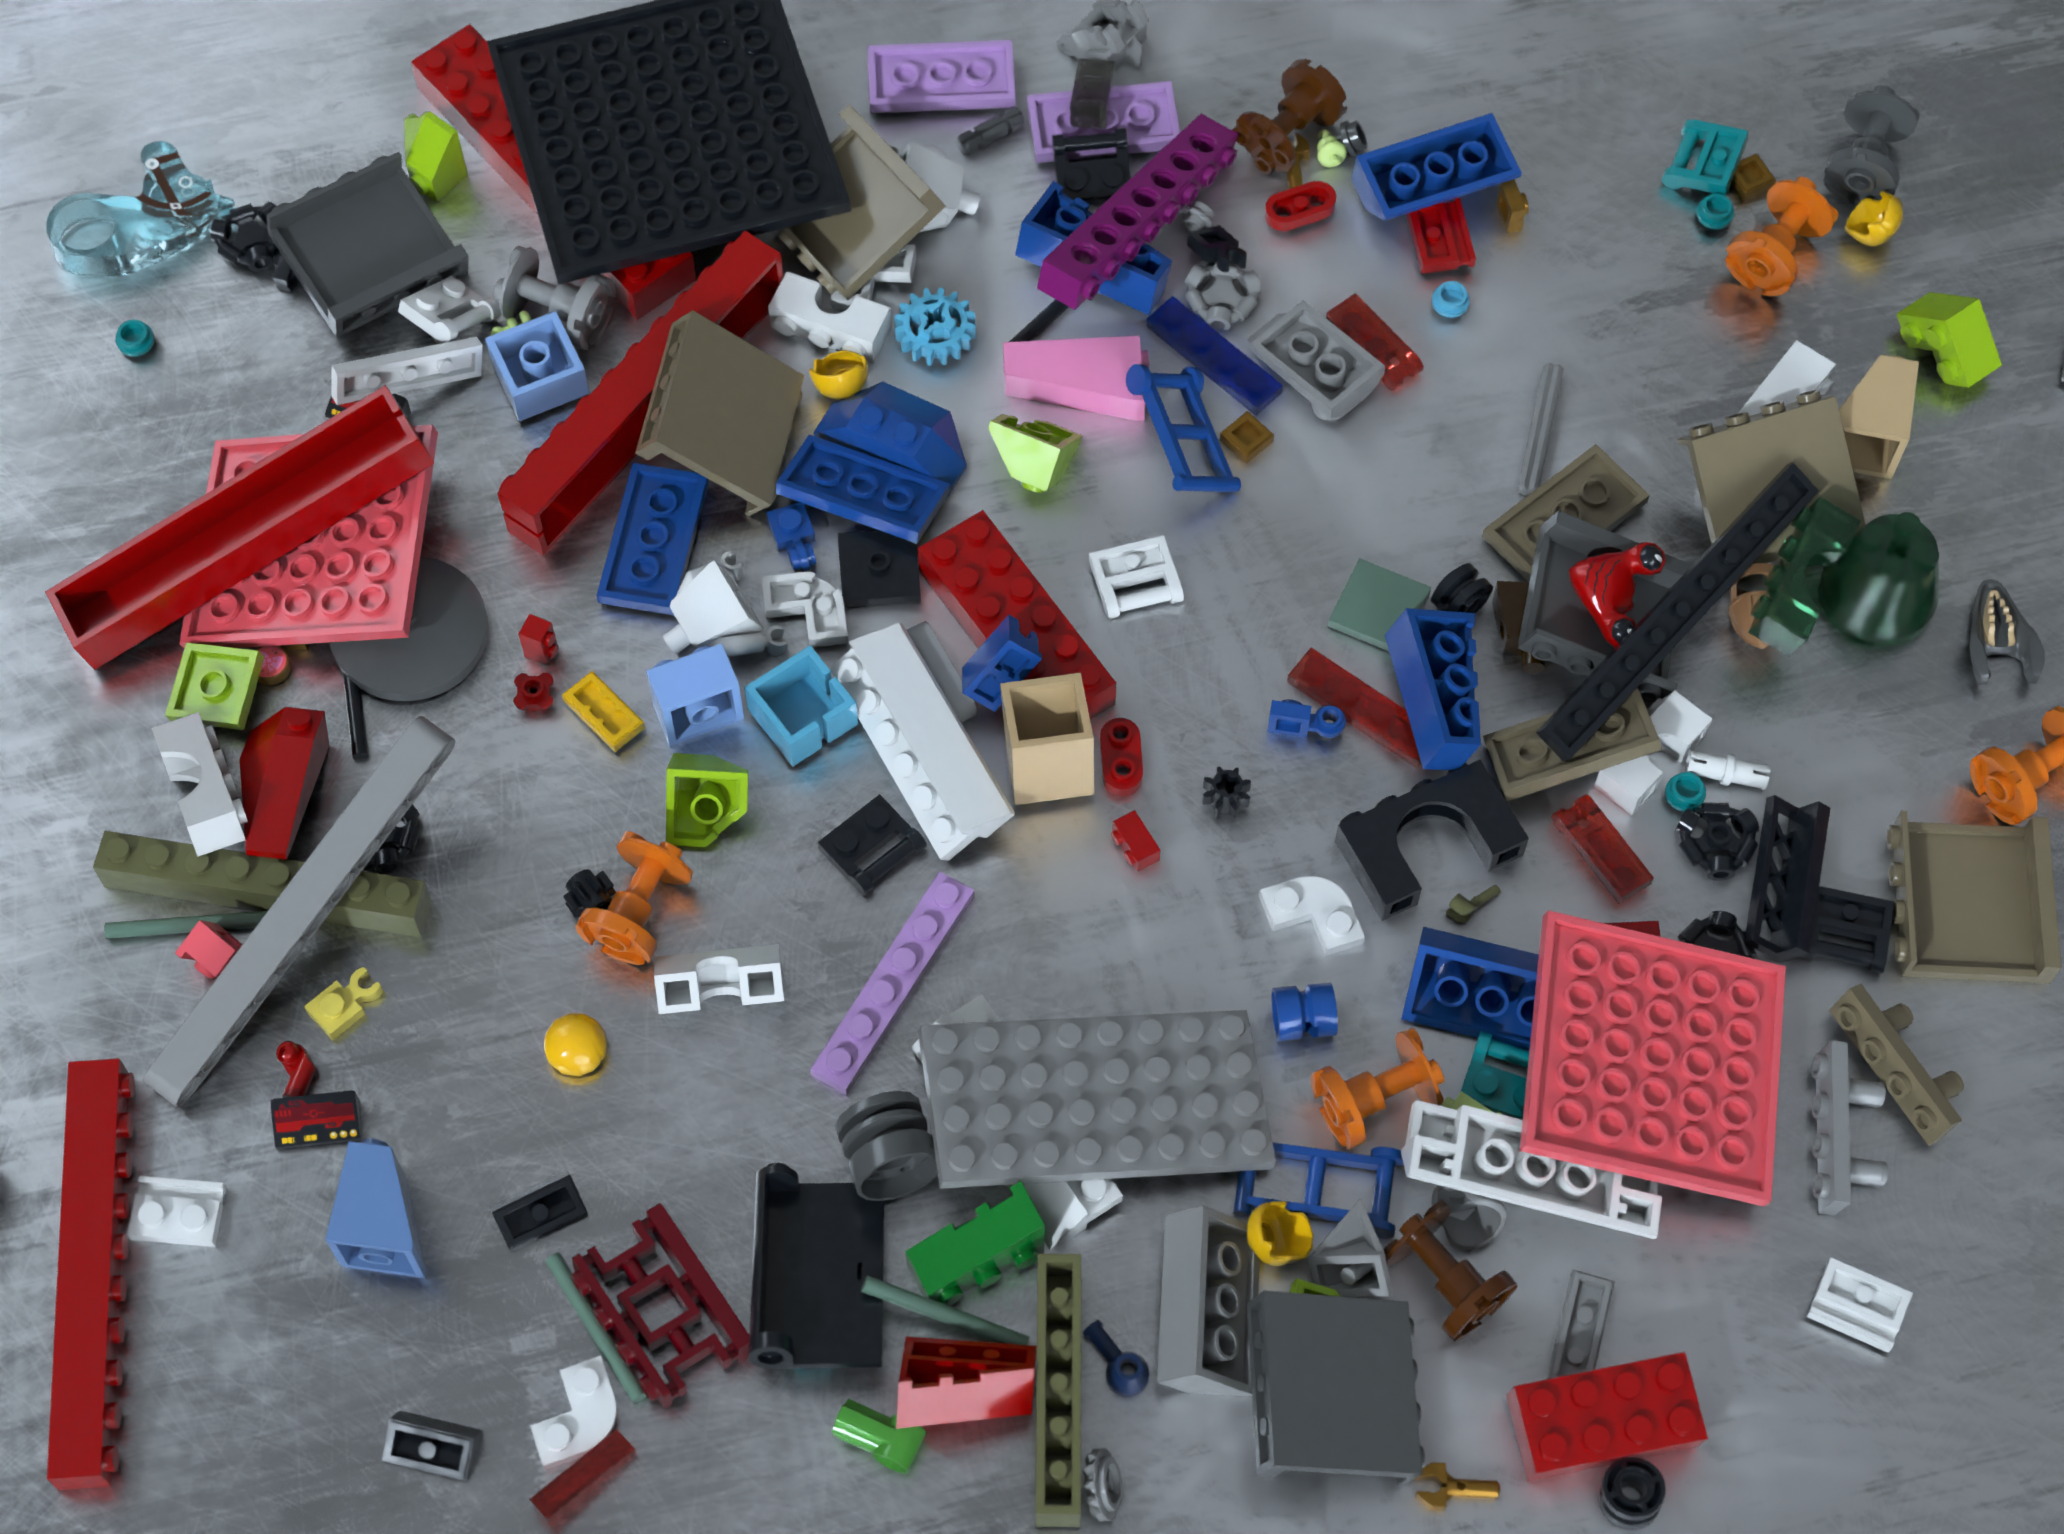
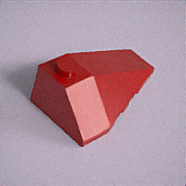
M284 707L250 731L239 758L242 806L248 822L244 823L246 855L287 860L330 746L325 711Z

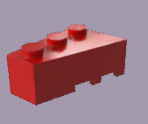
M906 1336L898 1381L896 1429L1032 1415L1037 1346Z

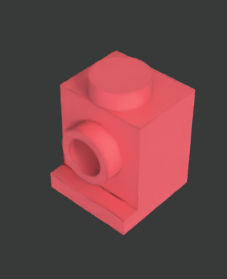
M199 920L175 954L183 959L196 960L194 967L206 977L214 980L221 974L243 944L218 923Z

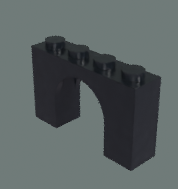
M1481 760L1469 765L1464 763L1460 769L1455 771L1449 770L1445 776L1434 781L1432 779H1425L1417 783L1410 792L1399 797L1396 795L1388 796L1378 802L1375 808L1364 813L1360 811L1353 812L1344 817L1340 824H1338L1335 843L1381 921L1418 905L1422 887L1402 856L1397 844L1398 834L1415 821L1434 818L1445 820L1457 826L1467 836L1488 872L1524 855L1529 837Z

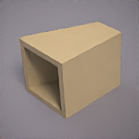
M1880 355L1840 407L1839 413L1854 473L1892 479L1910 439L1919 361L1908 360L1901 356Z
M1081 673L1000 683L1008 771L1014 805L1094 795V737Z

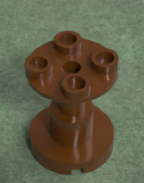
M1297 59L1282 74L1281 84L1285 97L1278 103L1279 114L1273 120L1253 111L1244 112L1237 119L1236 126L1232 129L1238 133L1236 142L1245 147L1247 152L1254 158L1255 166L1265 174H1270L1273 170L1287 172L1295 165V150L1287 136L1293 129L1303 130L1310 122L1321 126H1332L1347 111V106L1343 107L1342 104L1347 99L1346 94L1339 81L1321 65L1316 69L1308 66L1312 62L1311 60Z
M1440 1200L1424 1214V1219L1419 1213L1408 1219L1399 1229L1403 1237L1399 1241L1397 1239L1393 1240L1383 1250L1387 1266L1389 1267L1415 1252L1439 1279L1434 1288L1454 1309L1441 1328L1454 1342H1457L1483 1323L1480 1320L1488 1314L1492 1316L1512 1296L1518 1286L1507 1271H1502L1486 1281L1467 1259L1458 1263L1433 1235L1451 1212V1208L1443 1200Z

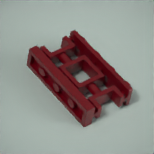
M660 1202L646 1211L647 1217L641 1221L638 1219L632 1223V1230L639 1241L638 1244L606 1263L596 1247L593 1246L587 1250L586 1255L581 1256L579 1253L572 1257L575 1272L571 1273L570 1277L579 1293L583 1297L590 1294L597 1305L592 1310L604 1331L612 1328L620 1340L615 1346L623 1361L628 1367L635 1363L643 1377L639 1378L638 1382L645 1395L651 1402L658 1399L663 1408L666 1409L672 1405L673 1399L676 1397L681 1398L687 1394L686 1384L679 1373L713 1353L724 1370L732 1366V1362L735 1360L739 1363L749 1357V1333ZM652 1233L681 1275L679 1278L669 1263L650 1275L646 1273L640 1264L641 1260L656 1252L655 1242L650 1236ZM593 1269L597 1271L604 1283L625 1271L633 1283L631 1287L616 1295L618 1305L623 1311L619 1314L592 1273ZM668 1284L685 1312L651 1332L633 1304L663 1285ZM699 1302L727 1344L726 1347L723 1346L715 1333L696 1345L693 1344L685 1330L702 1320L701 1311L695 1303ZM641 1338L649 1352L667 1341H671L679 1355L662 1365L663 1374L669 1383H664L637 1339Z

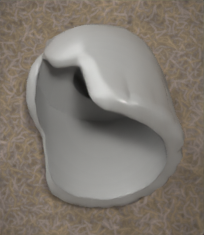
M1437 1185L1433 1190L1432 1206L1438 1201L1443 1200L1451 1208L1450 1213L1475 1208L1466 1220L1448 1216L1442 1224L1449 1244L1453 1248L1465 1251L1481 1248L1492 1241L1503 1229L1507 1211L1499 1200Z

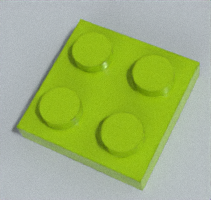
M186 642L165 716L170 721H174L199 712L202 723L205 726L212 725L213 727L244 730L264 656L258 650Z

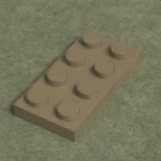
M1595 444L1483 530L1482 538L1527 582H1530L1539 527L1558 510L1611 531L1648 502L1650 495Z
M1638 688L1629 695L1576 754L1567 761H1562L1536 733L1554 712L1483 736L1506 802L1662 750L1660 739Z

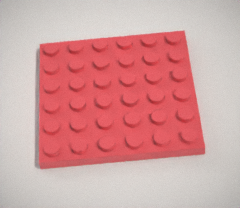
M433 424L413 426L434 461L438 437L437 430ZM304 434L216 440L206 493ZM433 464L184 615L179 644L183 648H185L186 642L246 648L409 638Z
M1548 910L1542 917L1520 1151L1765 1207L1771 1202L1786 966Z

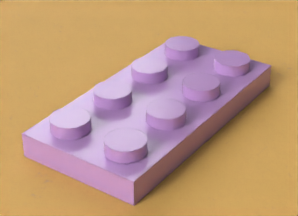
M1012 40L868 46L870 113L1015 107Z
M1171 81L1027 95V108L1036 163L1054 161L1052 135L1063 134L1064 137L1114 133V129L1126 128L1128 154L1161 151L1180 133ZM1115 147L1065 152L1066 160L1116 155Z

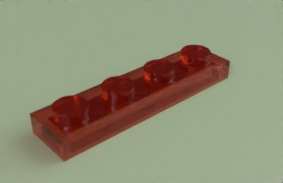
M1311 647L1288 674L1287 683L1323 707L1331 705L1339 708L1344 713L1347 723L1417 769L1421 764L1407 711Z

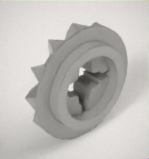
M1106 1448L1093 1449L1092 1453L1087 1454L1085 1459L1086 1467L1083 1469L1085 1477L1083 1487L1086 1491L1085 1501L1089 1504L1090 1513L1093 1517H1097L1099 1521H1110L1115 1517L1121 1505L1122 1479L1119 1466L1111 1453Z

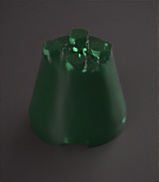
M1903 512L1901 514L1879 516L1870 521L1831 554L1822 570L1818 586L1820 605L1828 620L1844 635L1848 632L1858 638L1872 641L1874 646L1880 647L1903 644L1924 631L1932 619L1939 601V552L1935 537L1920 522L1917 515Z

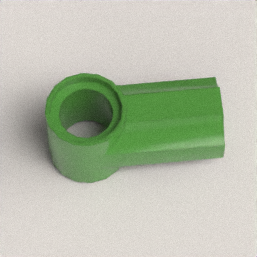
M848 1398L836 1417L832 1436L873 1454V1458L882 1465L894 1471L907 1474L927 1432L921 1426L896 1429L897 1415H892L890 1418Z

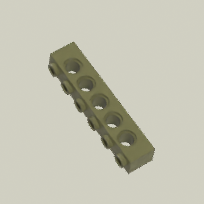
M1038 1254L1035 1527H1080L1081 1254Z

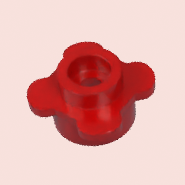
M545 672L539 676H528L526 673H521L515 677L514 684L517 687V696L514 697L513 702L516 708L536 712L547 709L553 704V697L550 692V687L554 684L552 675ZM537 689V692L532 694L530 690Z

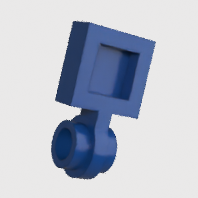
M800 502L766 512L767 521L778 552L787 549L793 571L800 569L802 572L810 571V566L816 565L815 554L810 543L815 541V533L804 503Z
M1291 699L1282 701L1272 700L1267 732L1307 738L1308 731L1317 732L1323 737L1332 738L1343 732L1346 718L1339 708L1331 705L1321 707L1315 714H1312V706L1303 705L1299 701ZM1325 720H1331L1334 723H1327Z

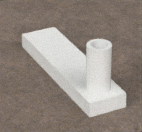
M457 336L456 339L446 343H441L432 337L436 345L331 365V396L335 403L340 405L360 401L384 385L394 394L479 377L482 373V344L477 337L460 339Z

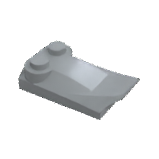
M1304 300L1288 313L1276 315L1247 339L1250 343V350L1309 400L1313 413L1322 420L1333 421L1345 416L1373 392L1385 371L1384 364Z

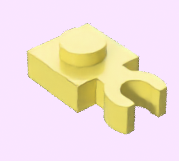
M365 967L359 968L352 974L350 984L345 988L336 980L304 1006L309 1016L332 1041L365 1015L363 1008L360 1006L361 1003L375 1001L383 993L381 984L378 981L370 988H361V984L370 977Z

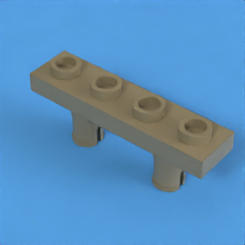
M1862 984L1850 988L1829 1009L1830 1013L1880 1081L1885 1084L1888 1092L1927 1145L1931 1146L1941 1141L1962 1121L1948 1101L1963 1091L1964 1084L1962 1078L1956 1072L1948 1071L1932 1079L1897 1033L1912 1024L1914 1018L1910 1008L1900 1003L1881 1011Z

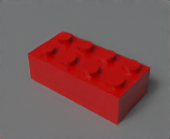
M1685 1352L1517 1385L1506 1394L1527 1481L1611 1465L1617 1460L1626 1457L1645 1458L1694 1448L1708 1439Z

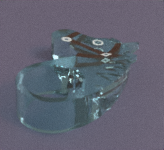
M155 141L145 145L141 151V161L145 177L143 180V191L140 196L130 197L96 193L71 195L58 202L52 208L46 221V231L54 256L60 266L66 271L86 277L104 278L121 276L157 264L192 243L211 225L214 219H223L230 214L229 210L234 209L232 208L235 205L234 200L215 194L211 179L204 180L202 177L189 172L182 162L177 149L172 144L164 141ZM87 220H98L108 223L114 227L113 233H116L111 235L103 244L86 250L73 249L61 242L63 235L70 227Z

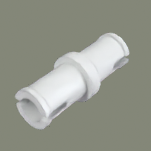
M1690 749L1687 754L1685 763L1689 765L1685 766L1684 772L1719 780L1720 785L1729 786L1730 783L1760 788V790L1766 789L1770 777L1766 776V773H1770V765L1768 764L1763 765L1738 760L1733 754L1726 753L1723 757L1698 752Z

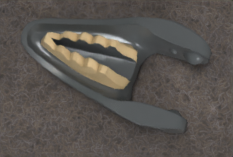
M1992 579L1983 581L1977 590L1969 643L1976 682L1979 685H1986L1991 677L1987 656L2006 654L2021 660L2028 683L2036 684L2045 662V651L2036 631L2023 618L2006 588L2000 582Z

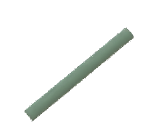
M268 910L108 922L104 925V933L106 939L190 933L199 920L218 923L225 930L255 928Z
M560 1253L551 1255L545 1261L548 1268L633 1403L640 1402L646 1395L638 1382L639 1378L631 1365L628 1367L621 1358L615 1346L616 1342L609 1330L604 1331L597 1321L592 1310L594 1306L587 1295L583 1297L575 1287L570 1277L572 1271Z
M867 1275L861 1289L863 1293L996 1343L1028 1344L1029 1336L874 1277Z

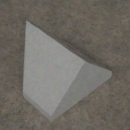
M1360 1198L1315 1251L1307 1257L1312 1282L1335 1289L1341 1297L1390 1296L1393 1294L1384 1250Z

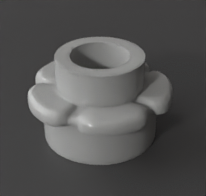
M1194 200L1190 206L1187 205V207L1180 209V215L1183 217L1182 225L1188 231L1192 232L1213 227L1212 221L1215 218V213L1205 203Z

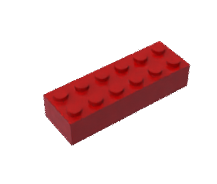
M984 510L918 547L919 572L977 649L981 647L1010 614L1018 619L1019 631L1025 638L1031 631L1036 633L1039 653L1042 654V660L1024 680L1081 673L1090 720L1115 705L1116 681Z

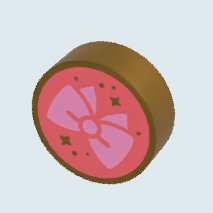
M263 646L256 649L264 656L258 682L270 686L284 681L291 671V661L286 651L280 646Z

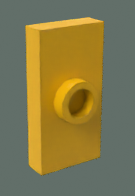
M593 671L562 694L563 701L614 752H617L645 729L644 721Z

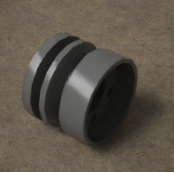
M891 1091L879 1093L850 1106L839 1116L835 1124L836 1134L842 1145L844 1156L850 1160L848 1163L857 1193L862 1198L873 1201L896 1199L926 1186L938 1175L933 1136L927 1132V1120L925 1115L922 1114L920 1101L911 1092Z

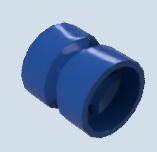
M1331 982L1308 984L1304 991H1300L1297 986L1272 988V1017L1277 1041L1302 1039L1305 1032H1308L1312 1038L1337 1036V1007Z

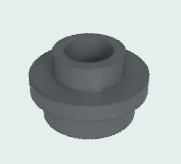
M1344 121L1340 123V131L1336 133L1337 141L1342 142L1346 146L1347 152L1352 157L1360 155V151L1367 148L1366 136L1358 121L1352 123Z

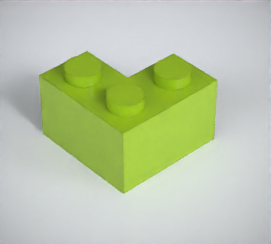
M1929 292L1896 314L1901 327V336L1907 343V346L1933 352L1937 363V373L1944 384L1969 388L2002 366L1979 298Z

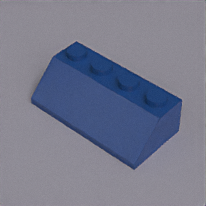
M1493 113L1358 155L1356 156L1351 180L1364 208L1386 221L1519 178L1522 172Z
M1423 927L1401 1019L1476 1038L1479 1037L1480 1031L1492 1034L1491 1039L1530 1050L1539 954Z

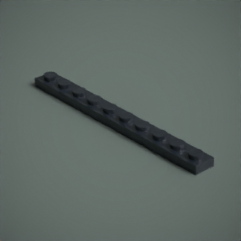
M1794 463L1786 465L1536 731L1562 761L1570 760L1819 492Z

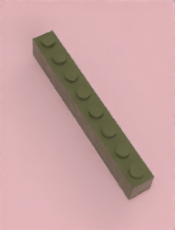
M104 830L93 869L105 888L250 911H265L271 908L305 862L249 856L244 852L225 849L197 856L193 844ZM362 871L324 922L422 938L432 900L425 882L422 880Z

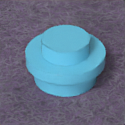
M1444 282L1433 292L1432 306L1437 313L1444 317L1454 318L1461 316L1469 307V294L1459 282Z

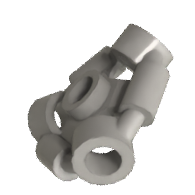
M1215 262L1214 266L1207 267L1196 264L1185 280V285L1188 286V292L1185 297L1194 315L1201 316L1206 321V327L1215 332H1225L1236 321L1243 322L1258 306L1256 299L1262 293L1257 273L1254 270L1246 272L1238 269L1236 264H1230L1229 272L1226 273L1217 268V262ZM1212 275L1216 281L1208 290L1202 292L1201 290L1206 286ZM1239 278L1244 296H1240L1234 289L1232 282L1235 279Z

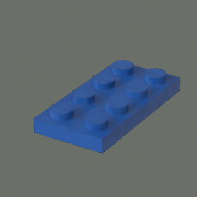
M809 434L776 482V494L918 544L949 495L950 483Z
M632 463L596 595L598 603L674 615L670 608V603L677 596V592L685 577L709 479L695 472Z

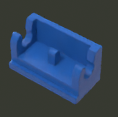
M1010 614L962 667V693L994 712L1002 704L1000 683L1024 680L1042 660L1036 633L1031 631L1025 638L1019 631L1018 619Z

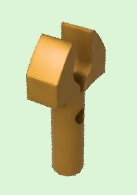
M1295 132L1294 138L1295 165L1287 171L1289 189L1303 185L1300 162L1302 160H1309L1310 156L1309 142L1297 132Z
M1432 1462L1422 1469V1475L1415 1478V1480L1419 1481L1433 1480L1442 1487L1435 1493L1417 1491L1415 1494V1498L1422 1505L1433 1511H1444L1446 1502L1453 1496L1498 1498L1500 1495V1484L1498 1481L1454 1479L1446 1472V1463Z

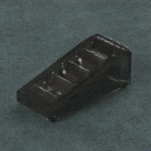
M1079 59L1070 102V124L1073 127L1106 128L1115 61ZM1085 75H1088V76H1101V77H1104V78L1085 77Z

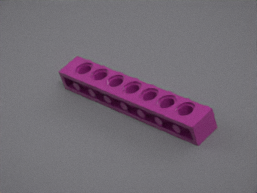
M1202 113L1198 115L1043 260L1037 289L1074 310L1086 299L1092 300L1106 280H1113L1120 267L1126 261H1133L1140 248L1146 242L1151 243L1156 238L1161 227L1166 223L1171 224L1183 206H1190L1204 186L1210 187L1217 174L1223 168L1225 170L1230 168L1237 155V150L1234 147L1238 133Z

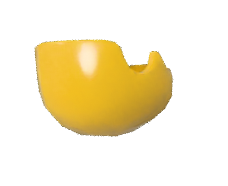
M1884 191L1879 193L1882 197L1880 200H1873L1868 197L1861 200L1846 221L1845 232L1863 245L1873 247L1885 243L1897 233L1903 221V204L1901 200Z
M846 350L830 353L823 359H815L813 369H809L814 386L825 397L837 400L849 398L858 393L865 385L869 372L866 358L863 355Z
M568 1013L555 1019L545 1033L544 1051L547 1060L552 1067L563 1075L580 1077L594 1071L607 1053L605 1030L596 1019L584 1013Z
M1285 1201L1267 1202L1255 1207L1247 1222V1241L1251 1250L1264 1263L1270 1266L1296 1263L1306 1259L1313 1249V1231L1308 1217L1303 1212L1295 1213L1288 1211L1285 1208Z

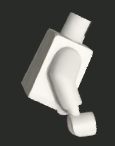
M910 142L907 148L902 151L901 147L897 144L889 145L946 205L920 232L947 227L958 210L971 215L975 214L979 205L980 194L962 188L964 169L960 164L953 162L937 146H921Z
M731 551L725 552L721 557V563L713 560L709 564L697 567L686 573L677 596L670 603V608L679 624L663 635L666 644L675 654H678L690 644L698 649L703 646L712 647L721 643L727 656L762 652L764 647L769 654L774 656H780L787 651L789 642H775L772 640L783 637L784 629L782 627L774 625L768 629L766 635L763 636L760 633L764 630V627L736 582L744 575V563L735 565V553Z

